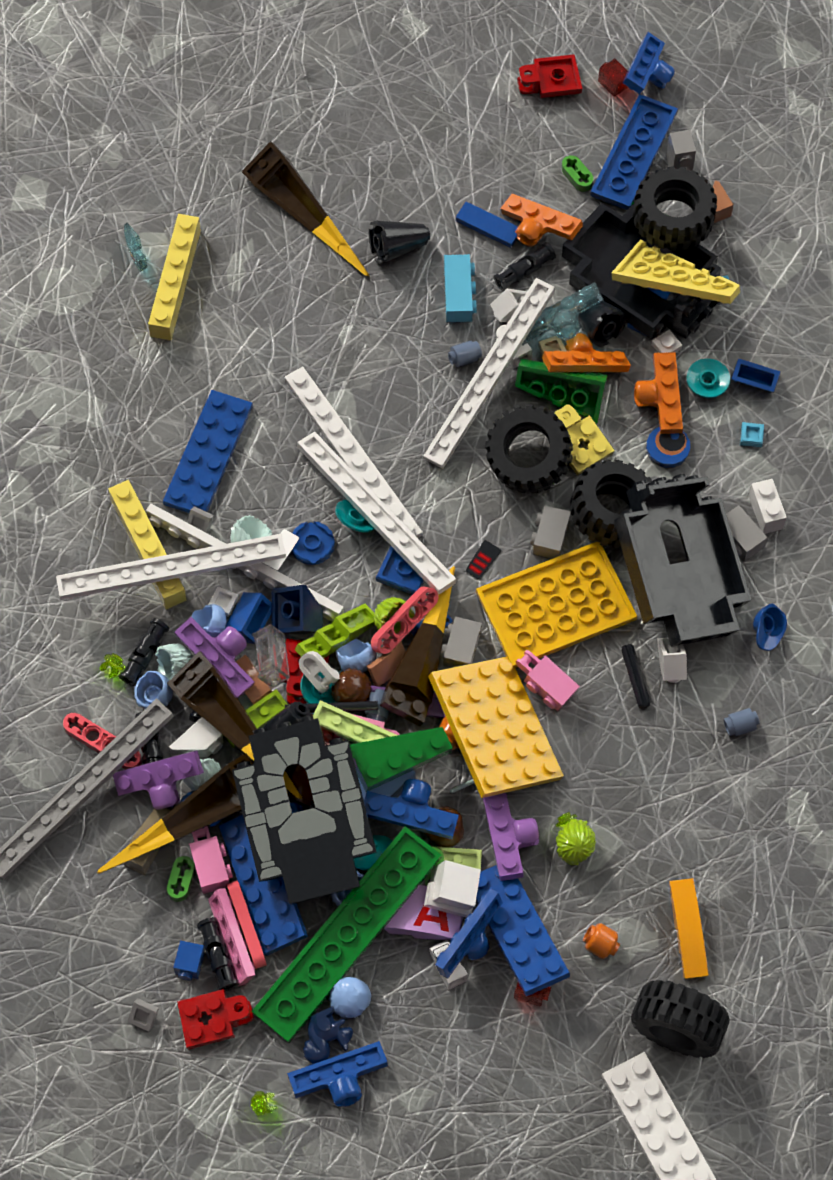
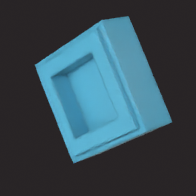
M742 422L740 445L762 447L764 424Z

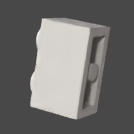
M773 479L752 483L748 496L762 532L766 534L784 529L787 517Z

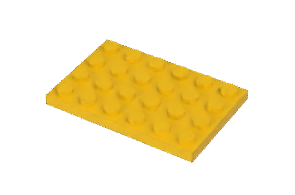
M600 542L591 543L476 588V594L506 657H508L515 668L518 667L515 662L517 659H522L526 650H529L540 659L633 622L638 617Z
M508 657L430 673L428 676L481 798L561 780L564 776L516 668L513 667Z

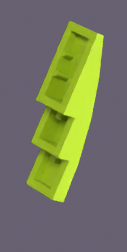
M365 603L335 617L331 624L317 630L313 637L298 643L295 651L301 657L307 652L314 651L320 654L322 658H325L375 625L374 612Z

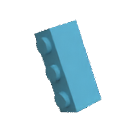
M470 254L444 255L446 322H472V314L477 313L476 300H472V294H476L475 281H471V276H475V264L470 263Z

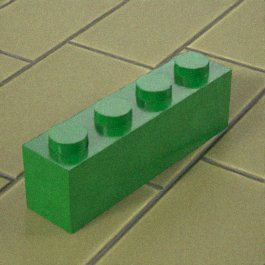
M522 358L518 366L515 386L540 398L543 397L559 407L571 405L579 416L588 417L590 415L597 424L607 375L594 372H549L545 363Z

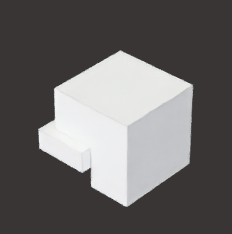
M447 860L435 866L431 871L430 882L427 885L424 907L466 918L472 913L473 907H475L481 870Z

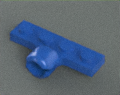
M649 32L644 36L623 81V84L629 89L641 94L648 80L660 89L665 88L666 83L671 81L675 73L674 68L665 61L659 60V55L665 44L663 41Z
M407 779L404 782L399 798L367 791L364 800L369 818L403 827L406 826L407 828L448 839H453L459 817L457 814L428 806L431 786L418 779Z
M490 888L488 893L480 898L477 908L466 917L464 926L453 935L448 948L439 954L435 965L440 975L448 979L466 955L471 960H477L487 954L490 943L484 931L487 924L503 904L498 892Z
M380 1041L287 1074L295 1098L321 1089H328L335 1105L347 1107L361 1099L362 1093L357 1078L387 1067L388 1063Z

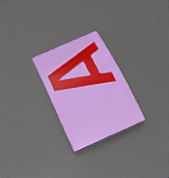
M419 885L384 929L389 934L412 935L418 939L451 941L453 935L461 930L463 917L424 907L427 886Z

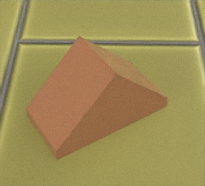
M715 180L713 188L717 196V209L714 223L730 217L733 210V203L720 182Z

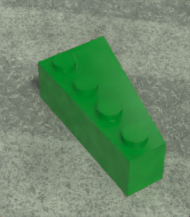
M443 727L350 744L357 775L365 792L449 754L453 748Z

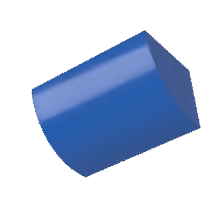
M738 358L732 380L774 393L780 377V371Z
M243 592L225 629L231 626L245 638L247 643L255 644L272 613V602L262 593Z

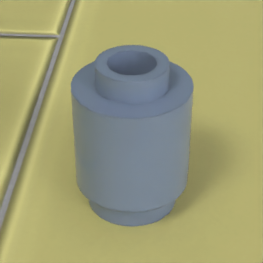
M471 340L450 347V352H448L450 363L452 365L455 364L457 368L476 362L478 358L482 357L479 343L477 341L472 342Z
M376 689L375 692H370L368 701H378V710L365 711L366 718L381 722L387 720L389 710L380 706L385 690Z
M750 708L728 714V717L723 719L728 735H734L735 737L757 730L756 725L760 724L756 711L752 712Z

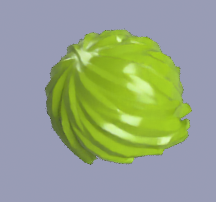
M391 597L377 604L374 612L375 616L373 617L377 629L379 630L406 601L401 598ZM410 608L409 617L413 618L415 614L414 611ZM400 622L394 625V632L396 634L401 629Z
M573 818L565 825H560L561 830L558 831L556 837V845L558 846L556 851L558 857L570 865H578L579 862L587 860L595 851V833L587 825V821Z

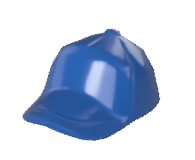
M775 604L766 605L754 618L753 628L757 632L756 643L760 649L765 651L774 649L786 631V615Z

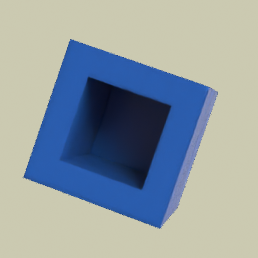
M180 940L173 967L178 978L191 981L192 978L199 979L205 955L204 945Z

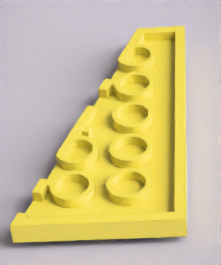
M641 239L611 273L612 280L624 284L629 283L644 288L649 287L665 292L669 291L681 295L719 301L721 303L731 304L740 293L739 284L721 276H711L710 271L704 268L698 270L695 268V264L671 253H661L660 248L656 246L648 247L646 242Z

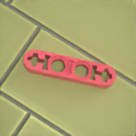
M420 587L374 634L371 639L372 649L382 654L391 652L436 605L438 601L437 591L431 587ZM414 606L416 613L413 618H410L409 609ZM400 622L401 629L396 634L394 632V625Z
M70 713L63 720V726L68 735L98 753L116 738V736L80 714ZM77 720L78 726L83 729L82 734L76 726L70 728L69 722L74 723ZM91 731L99 733V738L95 741H89L86 736ZM137 751L134 754L135 762H126L122 768L129 769L140 766L142 763L140 752Z
M237 880L228 883L226 886L255 970L267 966L239 882Z

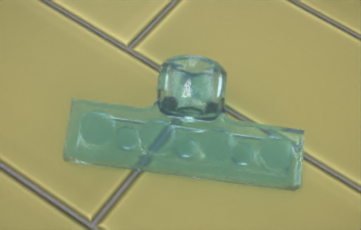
M594 282L585 286L578 292L545 308L525 340L529 342L551 329H554V332L560 339L569 340L574 338L580 330L578 315L603 301L597 284Z

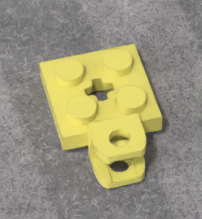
M566 405L555 412L557 417L564 423L571 437L570 440L573 444L571 455L573 458L569 465L577 476L583 473L586 468H591L592 464L600 462L614 453L615 450L590 415L581 420V417L571 405ZM580 441L588 443L587 450L578 447Z

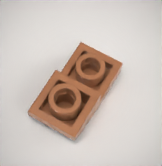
M401 641L391 652L382 654L381 657L366 666L376 686L379 687L388 681L406 653Z
M246 654L236 661L255 682L245 692L253 705L273 692Z

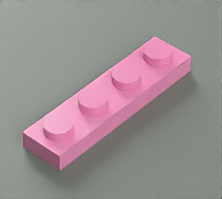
M225 888L217 889L208 901L214 917L217 918V927L220 935L224 938L228 950V959L233 964L231 968L235 979L239 981L238 986L246 985L255 976V967L253 962L250 961L247 943L242 938L239 921L233 912L232 900Z

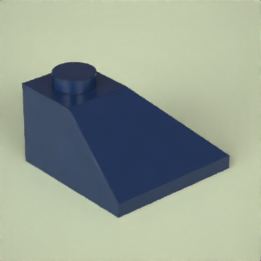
M306 585L271 589L272 634H312L323 628V609Z

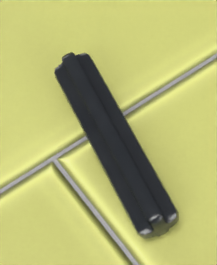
M632 644L624 645L621 651L637 705L640 709L647 708L651 702L634 646Z

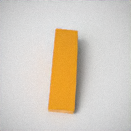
M689 878L669 881L683 978L709 976L694 880Z

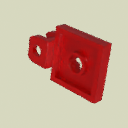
M575 54L534 59L533 64L524 65L519 68L520 76L517 78L519 92L522 94L540 92L541 98L582 93L583 88ZM556 73H558L559 76H563L561 79L554 78Z
M289 638L286 639L278 673V682L287 683V704H292L293 702L306 704L307 702L300 688L303 672L299 668L301 656L295 651L297 644L303 641ZM330 655L323 658L328 664L330 660ZM294 696H296V697H302V699H301V700H295V699H294Z
M224 989L177 1001L185 1044L188 1050L235 1038L233 1027L248 1024L254 1019L250 1001L243 995L227 998ZM206 1013L208 1016H212V1019L208 1020V1025L200 1022V1018Z

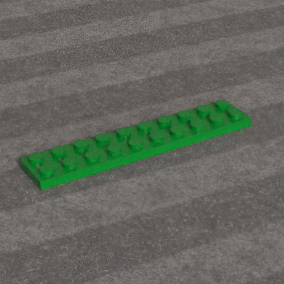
M405 826L359 881L361 887L352 889L251 1012L290 1043L329 996L334 985L347 974L441 860L442 855Z

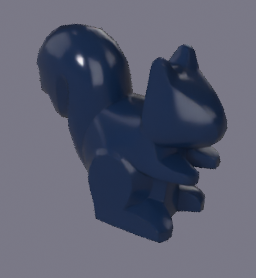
M333 1006L310 1017L311 1021L308 1027L310 1040L304 1042L303 1053L306 1060L312 1064L329 1058V1042L337 1040L342 1049L347 1051L348 1043L352 1039L353 1029L351 1027L341 1028L345 1023V1019L334 1020L332 1016L334 1013Z

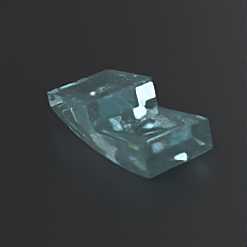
M126 223L124 224V233L127 248L134 264L141 272L147 268L146 256L140 250L142 246L139 235Z

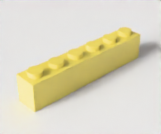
M178 214L148 322L150 337L172 340L201 232L199 217Z
M126 480L108 488L111 502L140 559L167 555L130 481ZM179 578L153 583L166 610L187 601L185 589Z

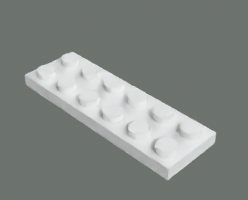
M645 1052L602 1073V1079L658 1180H716Z

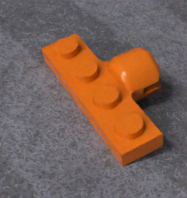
M511 194L500 208L503 215L522 221L515 230V233L517 234V239L528 247L535 246L547 232L572 241L583 227L581 219L515 194Z
M575 333L567 339V345L564 346L566 351H544L542 356L549 372H629L631 366L624 352L596 351L588 336L582 333Z
M654 353L655 379L637 381L635 383V403L639 407L654 406L657 408L660 434L682 433L683 423L676 353Z

